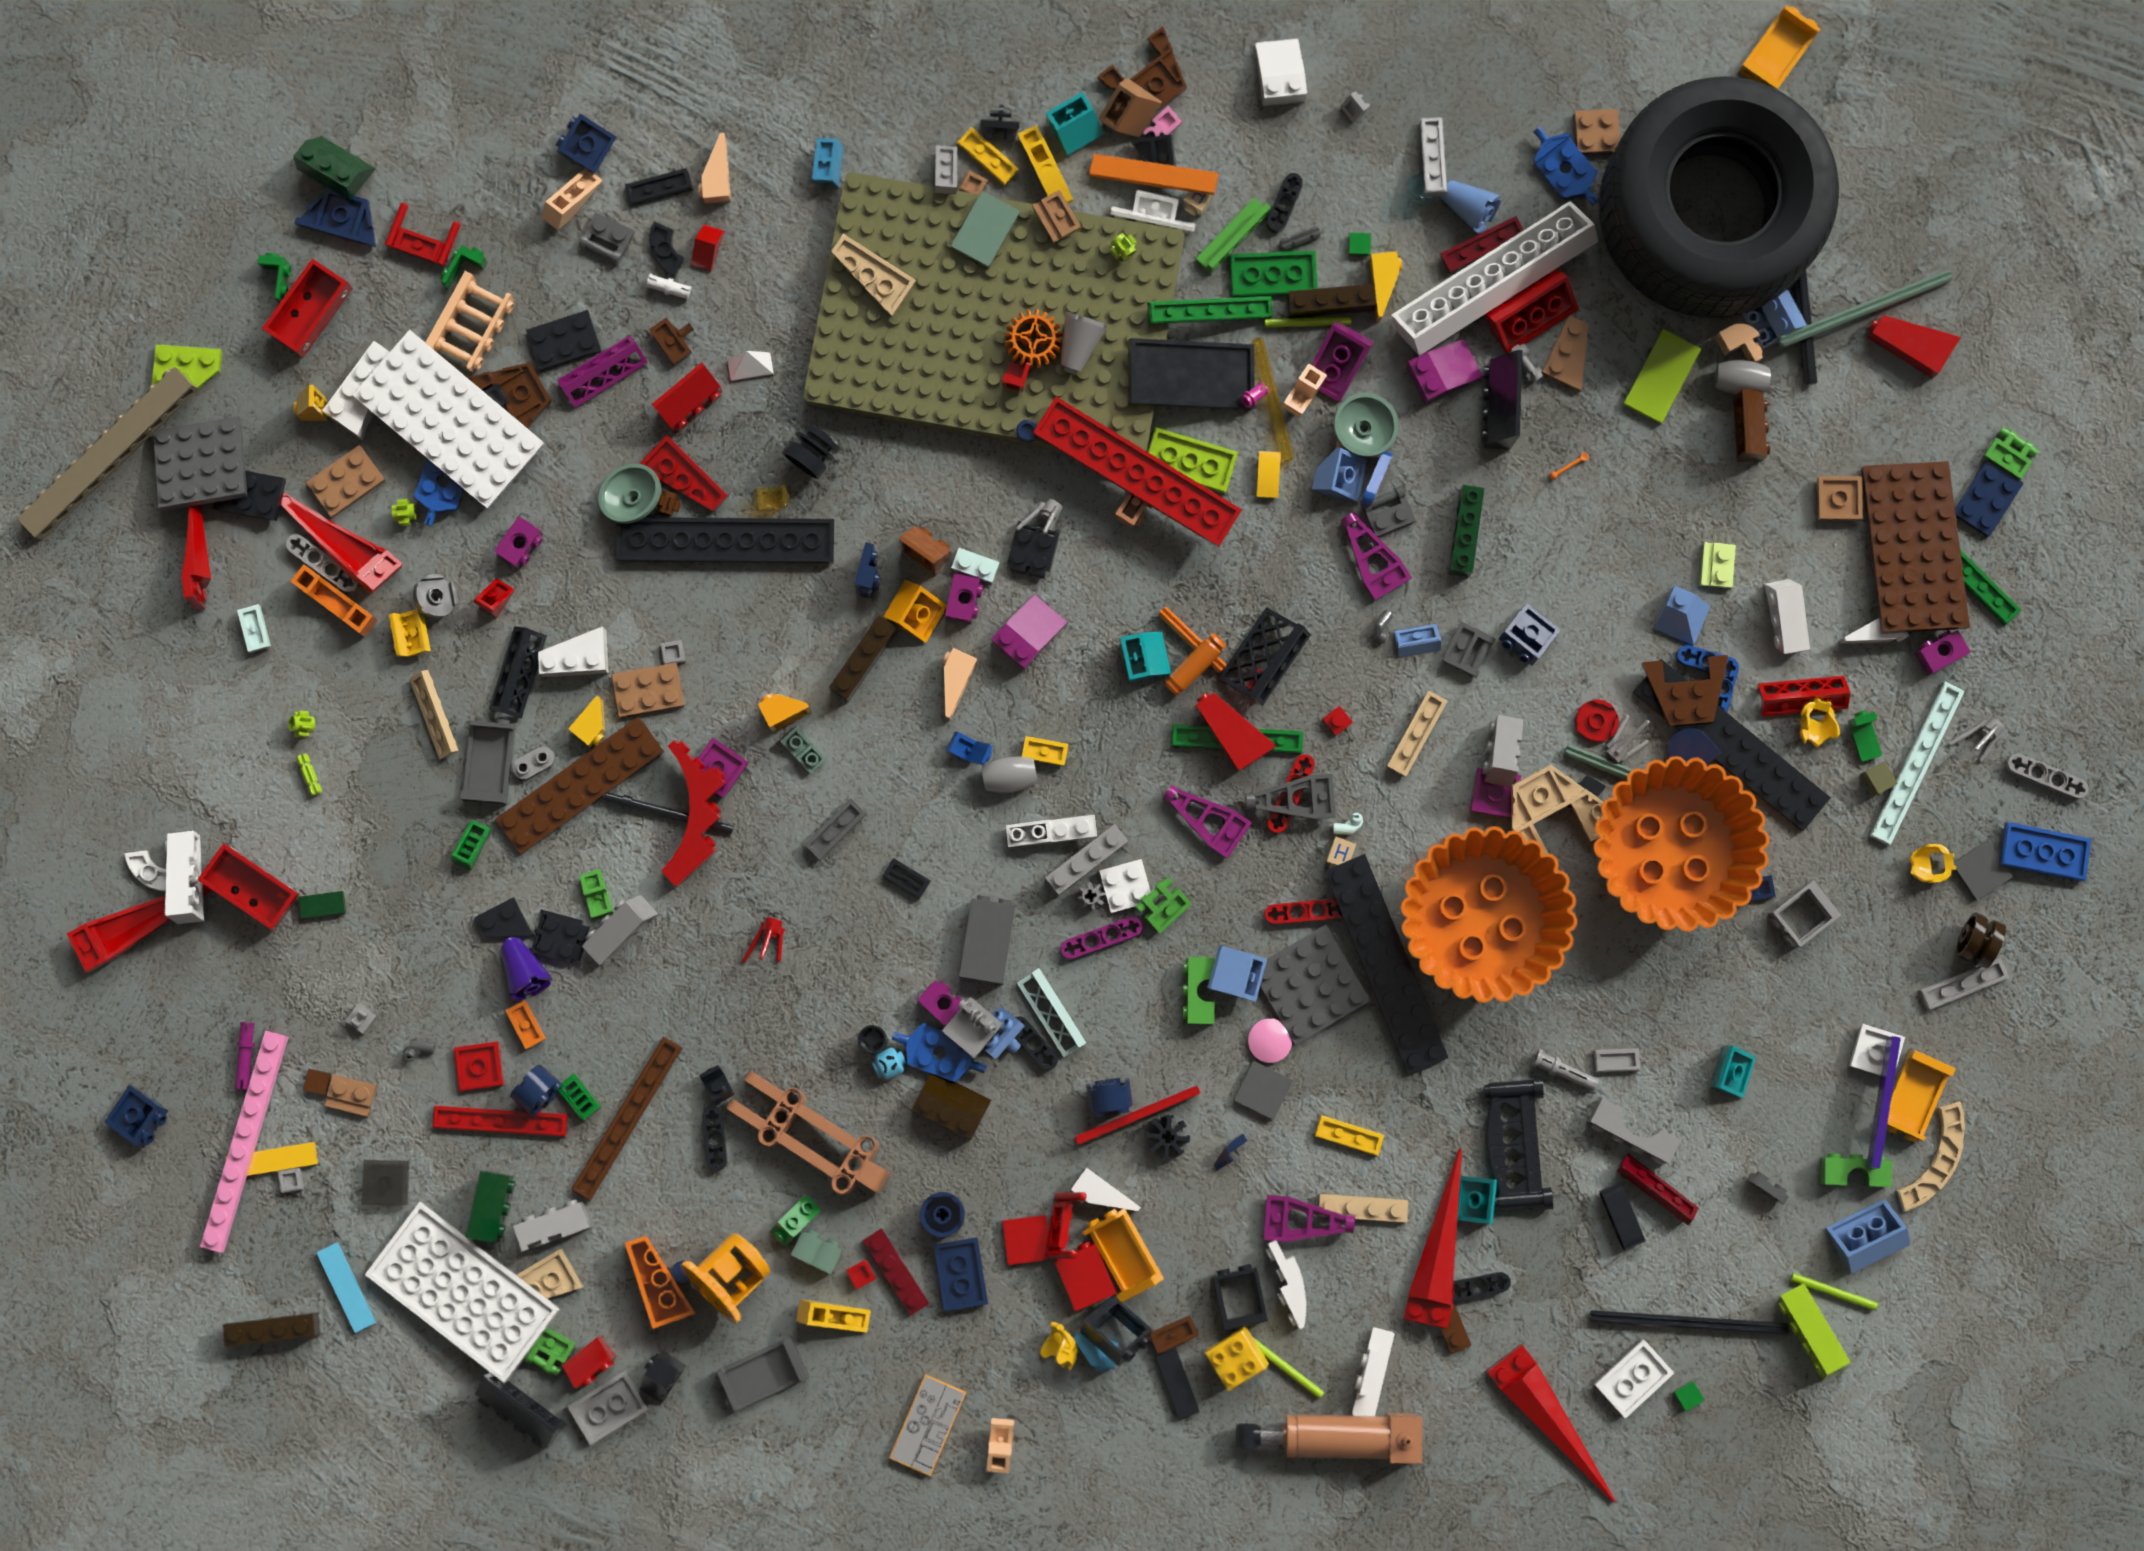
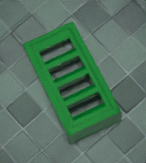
M471 819L451 855L452 862L472 870L491 832V828ZM472 830H477L483 834L482 836H479L477 834L472 833ZM470 837V838H472V839L478 841V843L475 844V843L469 841L468 838ZM465 845L474 849L473 852L464 849ZM463 854L469 857V859L463 858L460 855Z
M575 1073L562 1082L563 1086L559 1091L583 1121H586L602 1107ZM575 1081L576 1085L567 1092L565 1088ZM580 1088L582 1091L572 1099L570 1095ZM585 1095L587 1098L577 1105L576 1102ZM591 1102L592 1105L583 1112L581 1109Z

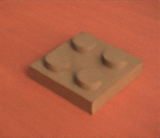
M1618 109L1574 112L1576 146L1583 155L1613 153L1620 141Z
M1862 476L1817 477V520L1861 521L1863 519Z

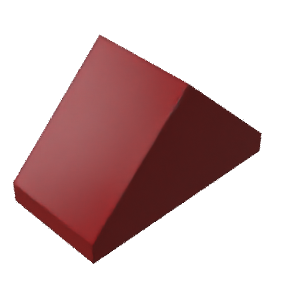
M703 225L695 238L691 266L712 272L725 233L724 230Z
M496 578L474 599V603L479 608L498 618L515 589Z

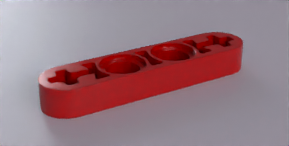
M1307 754L1300 755L1296 759L1285 783L1290 782L1293 778H1303L1301 775L1294 774L1293 772L1294 770L1300 771L1301 764H1299V761H1304L1305 759L1309 760L1308 765H1310V768H1305L1302 775H1311L1315 766L1314 759ZM1304 788L1296 790L1292 795L1293 803L1296 806ZM1286 792L1280 793L1274 806H1280L1281 799L1287 798ZM1271 812L1267 821L1269 831L1275 834L1283 832L1290 821L1291 815H1288L1287 818L1283 815L1280 821L1283 827L1274 829V824L1271 820H1276L1279 813Z
M1335 899L1272 904L1264 912L1265 920L1270 924L1343 918L1342 915L1338 914V911H1331V916H1327L1328 907L1326 903H1330V908L1336 907L1337 902ZM1316 904L1324 908V913L1320 917L1312 914V907ZM1294 906H1298L1302 910V916L1298 919L1290 915V909ZM1282 907H1287L1286 916L1288 920H1283L1284 915L1278 916L1276 920L1268 916V913L1272 912V908H1275L1276 912H1283Z

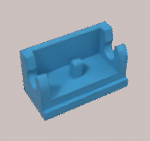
M817 138L812 180L816 181L820 186H824V183H827L832 187L839 188L844 146L838 139Z

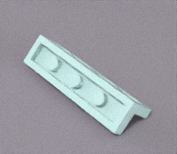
M1039 968L1017 982L1063 1057L1086 1044V1041ZM1035 978L1039 985L1037 994L1027 992L1023 984ZM1040 989H1042L1045 996L1039 995ZM1030 996L1036 997L1035 1003ZM1038 998L1048 999L1051 1004L1049 1013L1039 1011L1037 1008ZM1052 1007L1054 1008L1057 1015L1051 1014ZM1042 1014L1048 1015L1047 1022ZM1050 1016L1060 1018L1062 1021L1061 1031L1051 1030L1049 1027ZM1064 1026L1069 1033L1063 1032ZM1054 1033L1060 1034L1059 1040L1056 1038ZM1062 1035L1071 1036L1076 1045L1065 1051L1060 1044Z

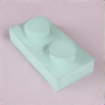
M958 548L951 569L992 584L1000 562Z
M257 604L237 610L248 652L252 653L270 648L271 644L261 606Z

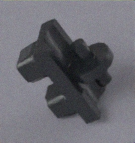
M999 105V111L990 110V117H998V120H981L984 139H995L997 127L1004 128V140H1015L1017 129L1020 128V122L1004 121L1003 118H1011L1012 112L1003 111L1004 105Z

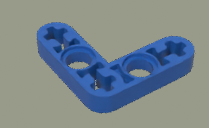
M1690 645L1682 646L1676 652V660L1679 664L1704 672H1708V668L1702 664L1704 656H1721V654ZM1686 650H1688L1689 655L1694 657L1697 656V653H1700V655L1697 658V664H1694L1696 659L1689 658L1687 659V661H1685L1684 656H1682L1681 653L1686 652ZM1728 657L1727 664L1730 662V666L1734 669L1728 672L1727 678H1723V682L1728 686V692L1719 696V698H1726V701L1722 700L1719 705L1726 712L1729 708L1739 671V664L1732 657Z

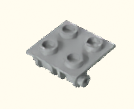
M970 997L967 1001L962 1000L959 1003L958 1007L960 1010L942 1032L975 1058L1003 1024Z

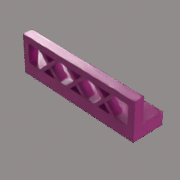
M628 335L564 375L557 382L574 408L648 362L631 335ZM637 352L640 360L633 364L626 363L628 356ZM613 365L621 366L619 373L616 375L608 374L610 367ZM596 376L603 377L600 385L597 387L590 386L591 379ZM577 388L584 389L583 395L574 400L570 392Z

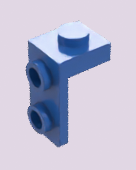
M955 731L946 751L966 762L985 765L991 758L993 745L975 741Z

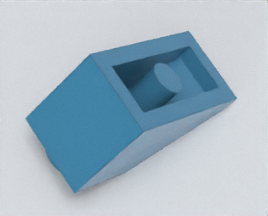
M1074 1333V1340L1089 1363L1095 1366L1094 1370L1106 1373L1108 1369L1113 1370L1114 1362L1085 1336ZM1110 1340L1113 1344H1115L1118 1347L1117 1341Z

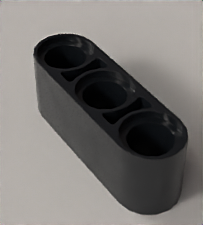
M1619 1182L1599 1190L1601 1200L1623 1250L1625 1251L1644 1243V1235L1622 1184Z

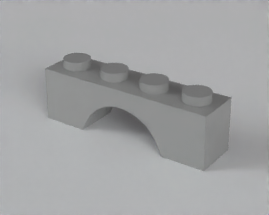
M1114 824L1046 876L1045 880L1059 897L1088 872L1128 844V840Z
M1603 1098L1598 1099L1587 1120L1588 1123L1592 1124L1591 1129L1601 1134L1604 1131L1611 1134L1610 1139L1619 1144H1623V1142L1631 1145L1630 1149L1640 1155L1643 1152L1650 1155V1160L1659 1165L1663 1163L1670 1164L1681 1142L1679 1138L1664 1130H1657L1647 1137L1633 1135L1623 1123L1622 1108Z

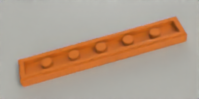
M1099 154L1093 155L1089 172L1090 177L1214 196L1219 179V173Z

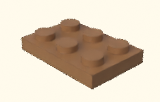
M358 445L306 483L328 514L334 518L386 480L362 446Z
M677 663L612 674L620 718L685 706Z

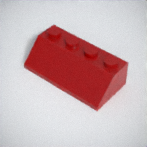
M1556 268L1490 310L1484 316L1489 329L1504 351L1510 353L1512 348L1518 344H1526L1579 310L1568 277Z

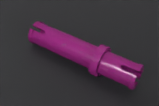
M240 1022V1037L236 1045L239 1048L234 1089H241L242 1080L243 1089H248L251 1053L252 1047L255 1044L252 1043L255 1023L249 1022L248 1031L246 1032L247 1022Z

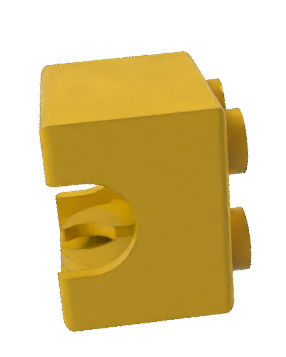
M1246 1326L1239 1328L1224 1340L1211 1345L1205 1351V1355L1228 1392L1265 1370L1269 1364Z

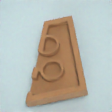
M1570 315L1568 316L1542 371V375L1581 392L1589 324Z

